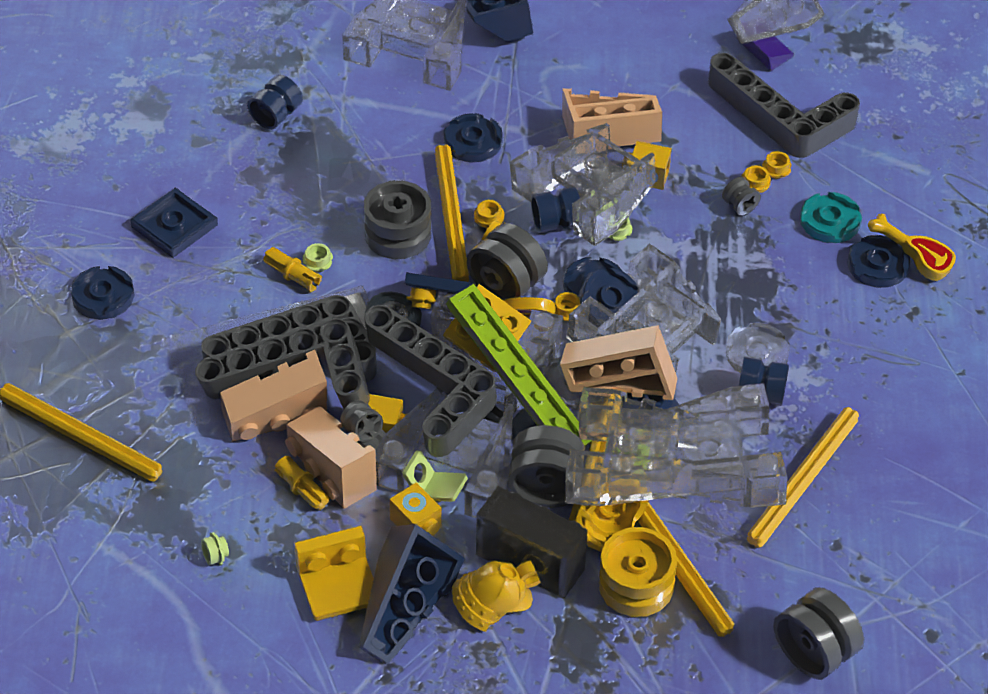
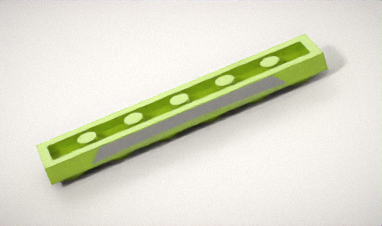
M474 284L454 295L446 302V306L537 426H558L569 430L582 440L585 447L592 441V438Z

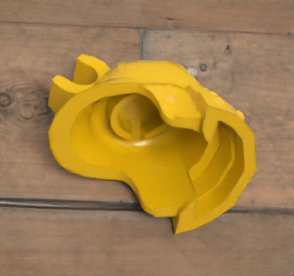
M631 471L626 476L622 474L616 476L598 487L589 497L587 503L585 502L584 505H581L577 511L576 526L577 532L588 547L602 552L605 542L614 533L635 526V523L646 510L649 501L646 488L641 484L640 479Z
M491 561L477 570L463 574L462 577L455 581L452 586L453 603L463 619L470 625L487 632L489 626L497 623L506 613L529 609L533 601L532 592L529 588L537 586L541 582L532 561H526L517 568L511 563Z

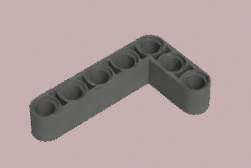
M717 53L711 57L708 84L711 89L794 157H808L856 127L860 100L852 93L837 94L803 114L734 56L728 53Z
M341 295L329 296L210 335L203 340L201 345L202 356L205 359L322 321L340 318L347 322L356 342L366 382L372 380L377 372L376 349L368 341L366 329L351 302Z
M385 305L372 306L366 311L364 316L368 341L377 349L449 394L427 416L422 425L426 451L434 457L447 456L496 405L495 378L490 371Z
M340 318L322 321L205 358L195 368V375L205 394L209 398L220 399V392L257 375L262 380L279 372L277 366L286 362L289 367L306 360V353L315 349L321 367L328 365L333 388L343 409L353 401L361 400L367 404L370 401L356 342L347 322Z

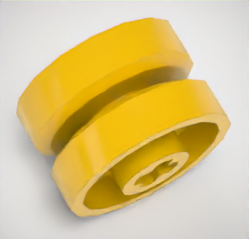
M631 527L614 533L605 542L600 557L599 590L606 604L620 614L631 617H644L661 611L670 602L675 586L677 556L676 550L668 538L652 529Z

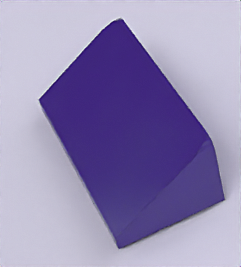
M759 21L735 25L736 39L770 71L794 57V53Z

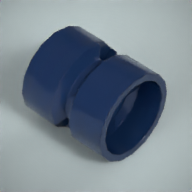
M276 75L265 85V89L259 90L249 99L247 109L257 124L265 129L272 130L281 124L287 115L291 114L301 105L303 95L297 84L285 75Z
M576 187L557 189L556 195H553L550 191L532 194V216L538 233L554 231L558 225H561L563 228L582 225V204Z
M744 357L737 398L755 401L758 397H762L764 403L782 406L789 364L771 362L767 366L764 365L761 359Z

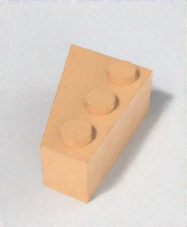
M562 88V118L573 151H590L592 149L608 147L618 148L635 145L636 141L644 143L661 142L662 110L656 95L618 92V97L600 96V91L590 90V95L572 94V89Z
M659 325L566 343L560 363L570 392L611 395L613 391L632 393V397L642 398L643 394L663 396V400L674 399L678 378Z
M315 349L306 353V360L289 367L286 362L277 366L279 372L262 380L257 375L220 392L222 413L232 442L241 439L249 440L257 435L272 431H284L287 429L286 424L319 406L327 411V380Z
M319 406L286 424L288 439L285 440L289 452L294 457L298 456L303 461L306 471L310 472L313 478H317L322 483L323 489L331 500L335 499L343 509L377 490L375 448L371 445L365 448L357 443L359 436L354 432L344 433L340 429L343 427L342 423Z

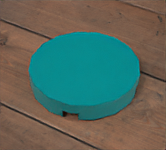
M828 192V195L820 196V193L812 195L804 202L801 208L800 220L805 232L814 239L825 243H841L850 240L858 233L861 227L862 213L859 212L857 203L846 195Z

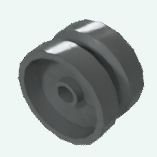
M388 181L378 184L368 192L364 199L365 241L369 248L378 255L390 259H406L418 255L427 248L431 240V199L423 188L407 181Z
M503 223L498 225L487 235L485 240L480 241L467 255V268L476 285H482L501 300L523 297L530 287L537 284L547 273L548 262L538 242L527 231L514 224Z
M540 425L529 427L518 433L513 440L508 487L512 494L524 503L544 508L561 507L575 501L581 494L585 459V446L582 440L571 431L558 426Z
M813 588L800 598L797 604H792L774 619L775 637L783 653L795 667L813 679H824L840 667L841 662L847 661L863 649V631L856 615L840 597L825 588Z

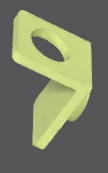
M417 450L402 473L409 486L417 482L434 501H455L468 479L465 473L435 472L423 452ZM417 464L421 465L423 471L419 482L414 477V470Z

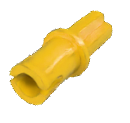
M275 247L265 252L264 263L282 273L284 279L288 281L292 279L309 292L317 289L312 285L313 282L318 286L320 285L322 276L302 265L299 258H291Z
M284 456L277 461L274 471L291 486L292 493L294 495L300 494L313 508L317 510L324 509L325 505L329 503V496L313 481V475L301 469L290 456Z

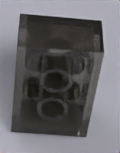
M497 486L476 514V555L489 562L511 563L516 568L526 561H532L541 582L537 586L565 599L585 571L588 529L582 527L576 521L567 520L553 513L545 506H539L524 499L514 491H508Z

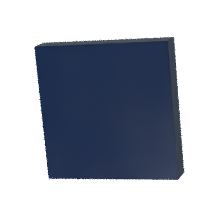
M175 187L130 219V223L133 229L174 258L218 226V218Z
M406 272L405 284L407 286L458 294L473 284Z

